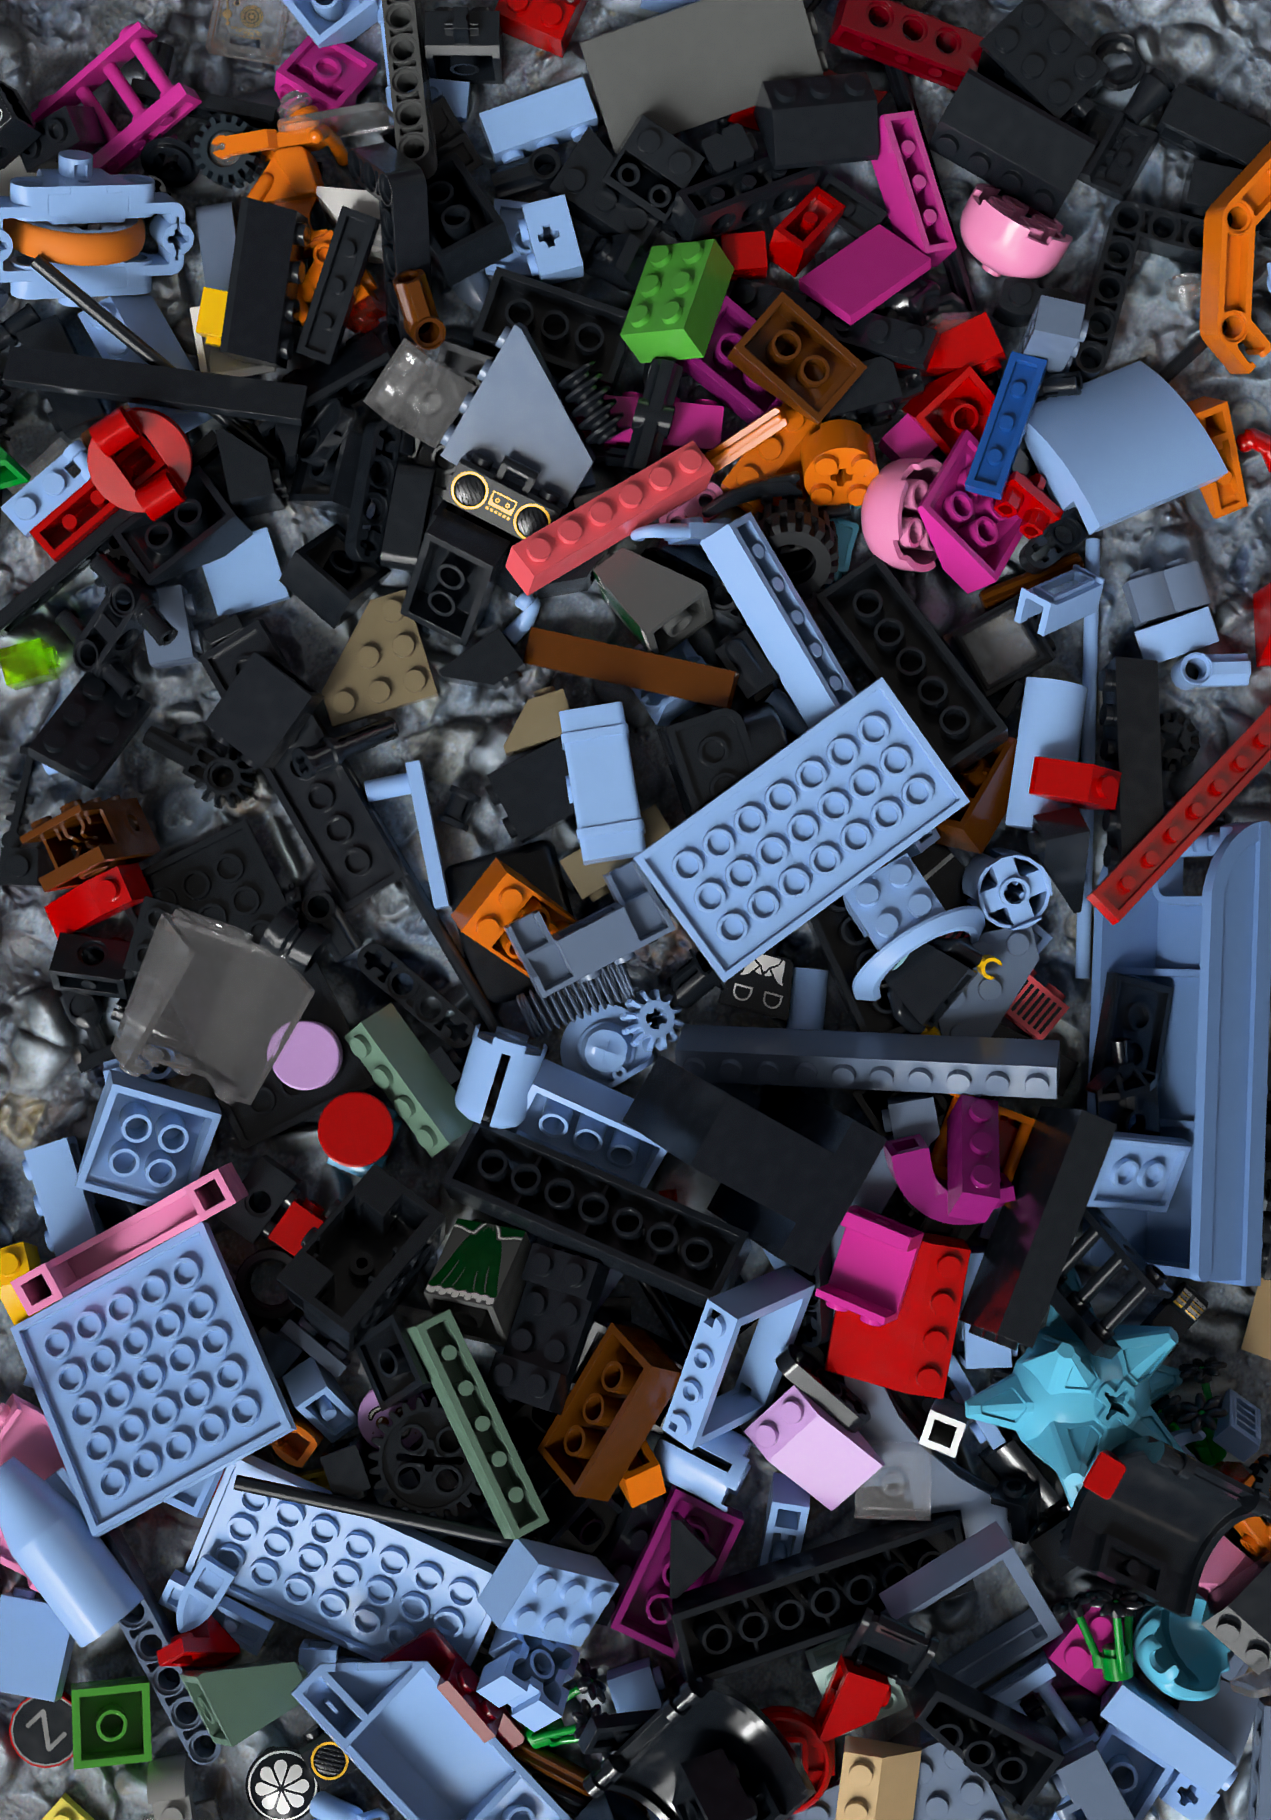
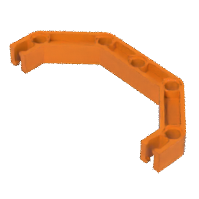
M1271 140L1210 205L1204 218L1199 330L1205 344L1230 374H1250L1256 367L1253 362L1247 361L1238 348L1240 342L1247 347L1245 352L1248 355L1265 357L1271 351L1270 341L1251 320L1256 225L1271 210ZM1229 212L1232 215L1231 226H1229L1227 219ZM1224 321H1226L1227 323V332L1225 335L1222 329Z

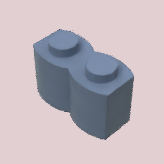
M1180 558L1164 565L1166 570L1152 573L1151 568H1146L1129 575L1131 580L1127 581L1122 588L1135 628L1173 618L1208 606L1211 603L1198 561L1187 563L1186 558Z

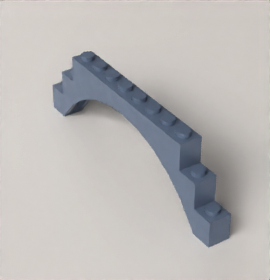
M919 1092L887 1098L888 1109L881 1110L885 1132L893 1131V1135L883 1136L887 1138V1141L920 1134L929 1146L940 1135L933 1093ZM882 1148L851 1206L856 1204L882 1215L885 1206L898 1186L887 1166L884 1148ZM839 1225L831 1240L832 1270L846 1228ZM844 1376L842 1380H838L867 1406L871 1419L858 1431L885 1463L881 1469L864 1483V1487L902 1481L906 1504L913 1503L915 1516L953 1511L954 1515L959 1519L961 1532H965L966 1539L997 1521L1006 1537L1012 1539L1010 1525L1007 1520V1508L991 1504L990 1495L996 1486L958 1466L944 1453L919 1444L922 1433L898 1405L890 1389Z

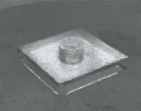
M867 1441L884 1461L885 1465L855 1491L854 1518L931 1521L932 1449L919 1444V1442Z

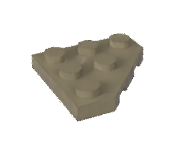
M406 589L369 601L321 692L325 696L324 702L333 728L439 696L417 623L400 614L407 592Z

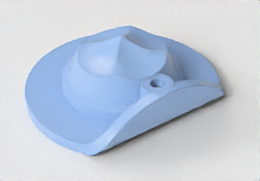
M607 1004L605 1010L601 1005H598V1013L594 1011L593 1007H590L591 1016L587 1015L585 1010H583V1019L576 1015V1021H570L561 1039L560 1056L563 1067L612 1089L650 1066L654 1056L652 1051L644 1052L642 1043L635 1047L630 1045L631 1039L634 1036L633 1033L627 1035L621 1033L623 1028L629 1026V1022L622 1021L619 1017L624 1012H630L628 1009Z

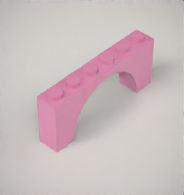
M232 1162L10 1283L28 1316H31L142 1253L230 1207L249 1194Z

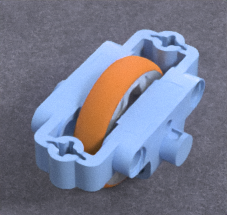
M81 150L60 151L58 153V169H38L37 176L12 178L10 180V196H0V283L10 282L11 295L20 299L58 298V303L61 305L79 307L30 267L39 254L90 297L140 295L152 291V276L177 274L183 267L184 254L190 250L194 242L193 232L185 224V210L183 206L169 194L155 192V180L153 178L139 174L110 175L101 168H93V155ZM157 214L152 219L149 229L150 235L158 243V253L147 254L141 252L146 236L142 218H148ZM13 248L19 251L20 253L25 254L21 256L12 257L10 260H6L12 253Z

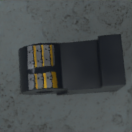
M1186 1281L1175 1287L1172 1291L1174 1294L1169 1299L1164 1298L1140 1326L1172 1327L1178 1334L1179 1342L1188 1329L1203 1315L1209 1304ZM1176 1344V1346H1175V1347L1172 1349V1351L1168 1354V1357H1170V1355H1171V1354L1175 1351V1349L1179 1346L1178 1344Z

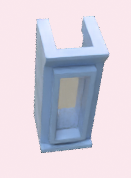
M1074 564L1072 570L1030 589L1022 587L1014 621L1020 624L1042 612L1038 634L1045 636L1097 612L1105 579Z

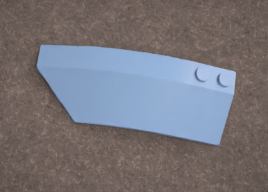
M428 1661L319 1663L291 1692V1695L406 1820H572L495 1737L486 1743L479 1738L436 1688L440 1675Z

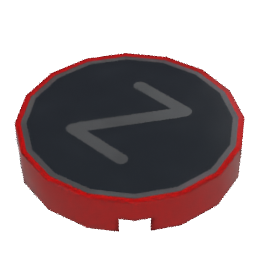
M63 1691L62 1698L55 1702L26 1697L12 1714L9 1726L11 1745L18 1756L28 1764L41 1768L60 1766L73 1757L71 1696Z

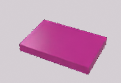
M878 224L800 278L799 290L851 326L931 269V258Z

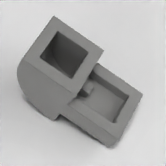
M183 1752L153 1758L149 1763L147 1771L148 1804H152L154 1820H196L192 1794L196 1789L192 1760L188 1753Z

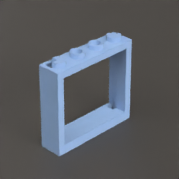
M785 1265L708 1298L662 1430L692 1450L763 1414L771 1406L782 1377L775 1359L789 1344H794L815 1284ZM713 1309L721 1314L715 1319L711 1317ZM759 1318L735 1388L716 1397L741 1326ZM747 1386L752 1389L751 1392L746 1389Z

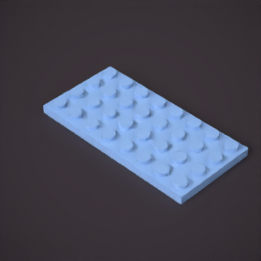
M880 677L645 848L633 859L721 981L725 982L970 801L883 677Z
M248 1455L225 1468L183 1571L184 1574L191 1577L201 1558L207 1554L238 1573L228 1589L227 1595L370 1660L380 1662L384 1656L429 1628H436L464 1661L471 1666L492 1621L477 1599L498 1566L411 1527L233 1490L238 1474L332 1494L330 1490L255 1456Z

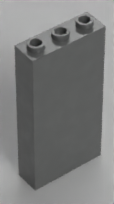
M698 0L579 42L615 154L638 116L644 115L670 134H675L756 106L763 81L824 76L823 72L828 71L823 49L816 50L813 35L818 34L812 11L806 13L803 0Z

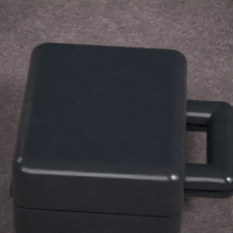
M539 840L456 863L447 867L444 872L452 912H454L494 859L498 858L525 877L574 917L555 847L547 840ZM457 926L466 962L492 1006L515 1000L517 995L520 996V993L530 996L529 990L537 994L529 977L462 933Z

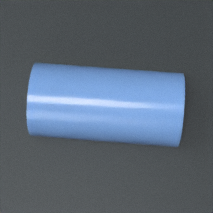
M1026 678L1005 821L1006 825L1031 832L1033 815L1071 807L1067 804L1029 794L1035 757L1078 762L1088 692L1087 687L1057 679Z

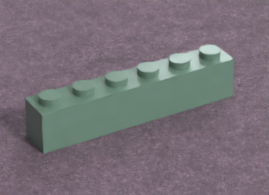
M451 1310L438 1312L406 1328L504 1539L516 1540L549 1522L548 1516Z

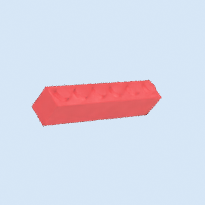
M692 440L513 545L505 567L524 593L529 596L630 536L631 532L636 528L650 524L705 491L715 468Z

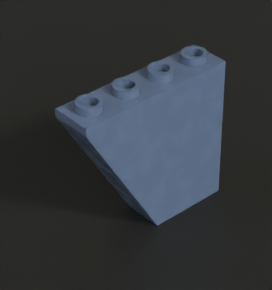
M518 322L514 324L512 329L506 326L498 338L495 346L500 348V351L494 362L487 359L481 368L477 379L482 381L475 394L469 391L458 410L463 413V416L457 427L451 424L442 437L440 443L445 448L440 456L457 466L461 457L466 453L472 456L473 452H477L491 459L494 462L492 467L499 469L504 457L507 455L540 472L533 488L540 490L541 487H545L561 496L560 502L566 504L561 515L562 517L597 457L591 446L586 445V437L583 431L578 430L579 424L576 418H572V411L569 405L564 403V396L557 389V383L527 327ZM508 473L504 476L505 479L521 487H524L526 483Z

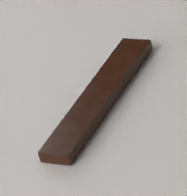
M531 627L523 662L528 665L723 709H731L740 674L736 671Z

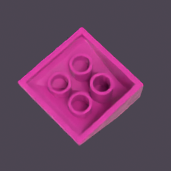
M966 429L960 434L917 509L943 570L969 594L997 582L1023 534L1019 532L1022 519L1018 515L1010 518L1002 517L994 510L996 499L965 491V482L979 445V441Z

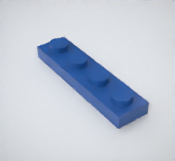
M1011 351L965 482V491L998 500L1002 499L1047 369L1048 360Z

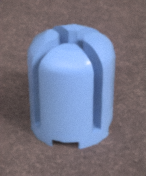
M1001 847L990 849V856L982 853L973 857L965 868L962 879L963 893L971 897L967 899V904L979 907L984 913L985 919L994 925L1013 931L1029 928L1041 920V915L1048 906L1049 897L1053 894L1051 879L1042 865L1028 856Z
M478 1024L474 1029L470 1049L456 1091V1107L469 1120L481 1123L495 1074L498 1070L502 1054L509 1056V1060L489 1127L498 1129L516 1127L526 1117L528 1106L527 1094L540 1071L548 1047L544 1043L541 1050L527 1043L528 1035L497 1026L495 1033L479 1031L481 1024Z
M730 1430L693 1449L730 1468L728 1473L662 1439L658 1440L653 1453L660 1464L664 1480L714 1505V1507L728 1512V1507L723 1504L729 1493L737 1496L751 1467L748 1463L750 1459L747 1458L751 1446L757 1447L749 1438ZM665 1432V1434H666L667 1436H669L670 1438L676 1440L674 1437H672V1436L669 1435L667 1432Z

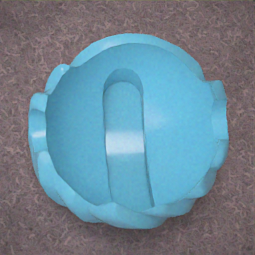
M1196 1593L1191 1617H1180L1156 1604L1155 1606H1147L1140 1615L1133 1634L1134 1658L1143 1674L1160 1691L1172 1698L1183 1701H1203L1215 1696L1220 1691L1221 1673L1230 1670L1228 1653L1231 1650L1201 1625L1206 1599Z

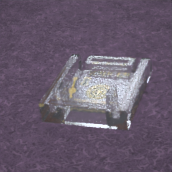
M214 0L206 42L207 51L213 55L280 66L290 11L281 0ZM230 36L260 41L261 49L229 43Z

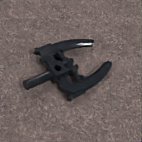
M792 471L790 473L768 476V479L734 488L706 504L702 508V515L705 518H710L734 506L759 499L761 504L766 506L773 503V497H782V500L787 499V503H794L795 499L803 497L802 488L796 484L800 480V474L798 471ZM849 503L818 507V512L825 510L829 514V520L851 516ZM790 544L779 547L775 552L782 556L795 557L806 553L807 548Z

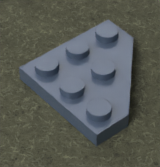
M1032 926L1014 931L1003 928L982 933L979 941L973 944L970 942V937L960 938L963 942L981 951L982 955H993L1001 961L1002 966L994 961L987 963L985 972L995 977L992 980L986 979L978 972L937 1022L941 1035L992 1037L1040 959Z

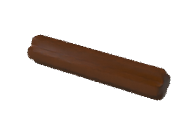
M1073 553L1061 558L1041 574L1026 572L982 590L979 593L980 602L985 610H990L1015 597L1021 592L1022 587L1030 589L1072 570L1074 564L1085 569L1084 562L1079 553Z

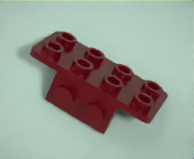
M427 1629L381 1659L380 1662L428 1661L440 1675L436 1688L484 1743L495 1737L509 1752L524 1742L525 1731L505 1707H497L476 1692L480 1678L438 1629Z

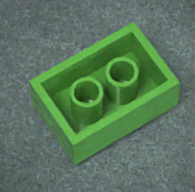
M715 239L651 247L620 336L640 363H651L653 358L669 361L704 358L734 271L733 265Z

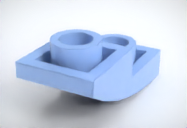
M1209 605L1134 632L1143 659L1155 660L1158 663L1220 641Z

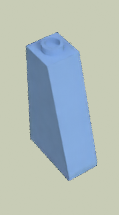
M1135 1676L1128 1680L1112 1682L1102 1695L1100 1716L1213 1797L1220 1788L1226 1791L1235 1781L1238 1772L1235 1770L1237 1767L1236 1757L1177 1712L1173 1706Z

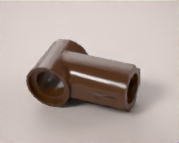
M409 269L399 273L392 280L404 317V329L422 349H436L445 340L446 328L439 319L425 272L422 269ZM431 322L426 332L418 333L419 328L424 323Z

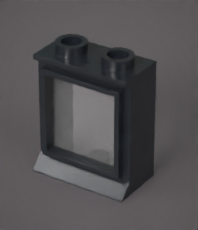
M1020 593L941 637L942 641L986 699L1012 685L1016 680L1019 681L1046 666L1056 658L1053 653L1056 651V646L1049 634L1045 636L1038 634L1039 627L1035 621L1038 615L1030 617L1027 621L1020 624L1014 621Z

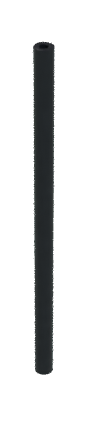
M40 254L35 258L30 267L146 363L176 368ZM208 413L238 439L267 456L271 464L280 455L236 417Z
M238 1474L233 1490L506 1548H509L514 1539H504L501 1531L498 1529ZM526 1535L521 1537L533 1541L538 1540V1538Z

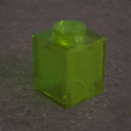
M41 638L0 649V663L6 685L10 688L19 690L58 679L56 668L60 667V660L54 646L50 647L49 643Z

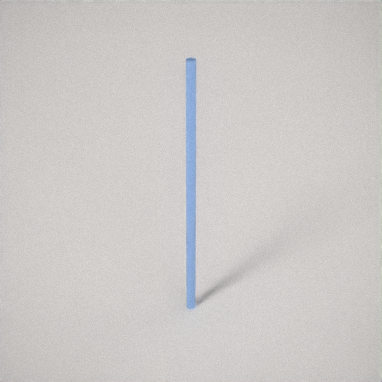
M1088 538L1085 540V569L1100 576V539ZM1099 605L1097 612L1084 617L1082 685L1088 688L1081 735L1080 762L1095 764ZM1079 808V812L1090 830L1082 909L1081 912L1077 913L1075 978L1090 979L1092 903L1086 897L1092 892L1094 809Z

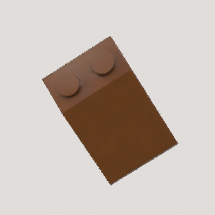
M783 291L734 346L727 357L754 383L817 425L867 368L864 363Z

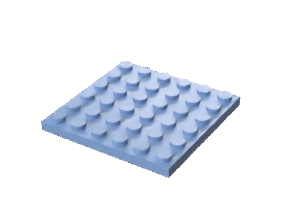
M202 1221L10 1328L92 1537H100L297 1429L207 1222Z

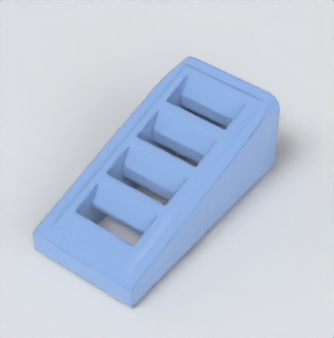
M1229 1388L1225 1392L1221 1407L1228 1414L1225 1417L1218 1418L1213 1441L1240 1461L1245 1462L1260 1447L1261 1410Z

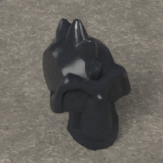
M922 276L871 311V313L938 330V332H945L967 321L970 316L969 310L961 298L952 292L940 296V286L934 281L924 279Z

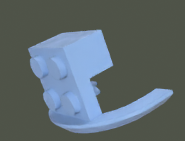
M907 853L872 873L842 895L845 908L864 937L868 936L878 950L854 978L852 990L855 999L865 1001L880 999V984L886 974L909 953L937 937L951 932L964 931L965 935L969 934L971 944L979 941L985 926V917L982 910L977 906H962L946 911Z

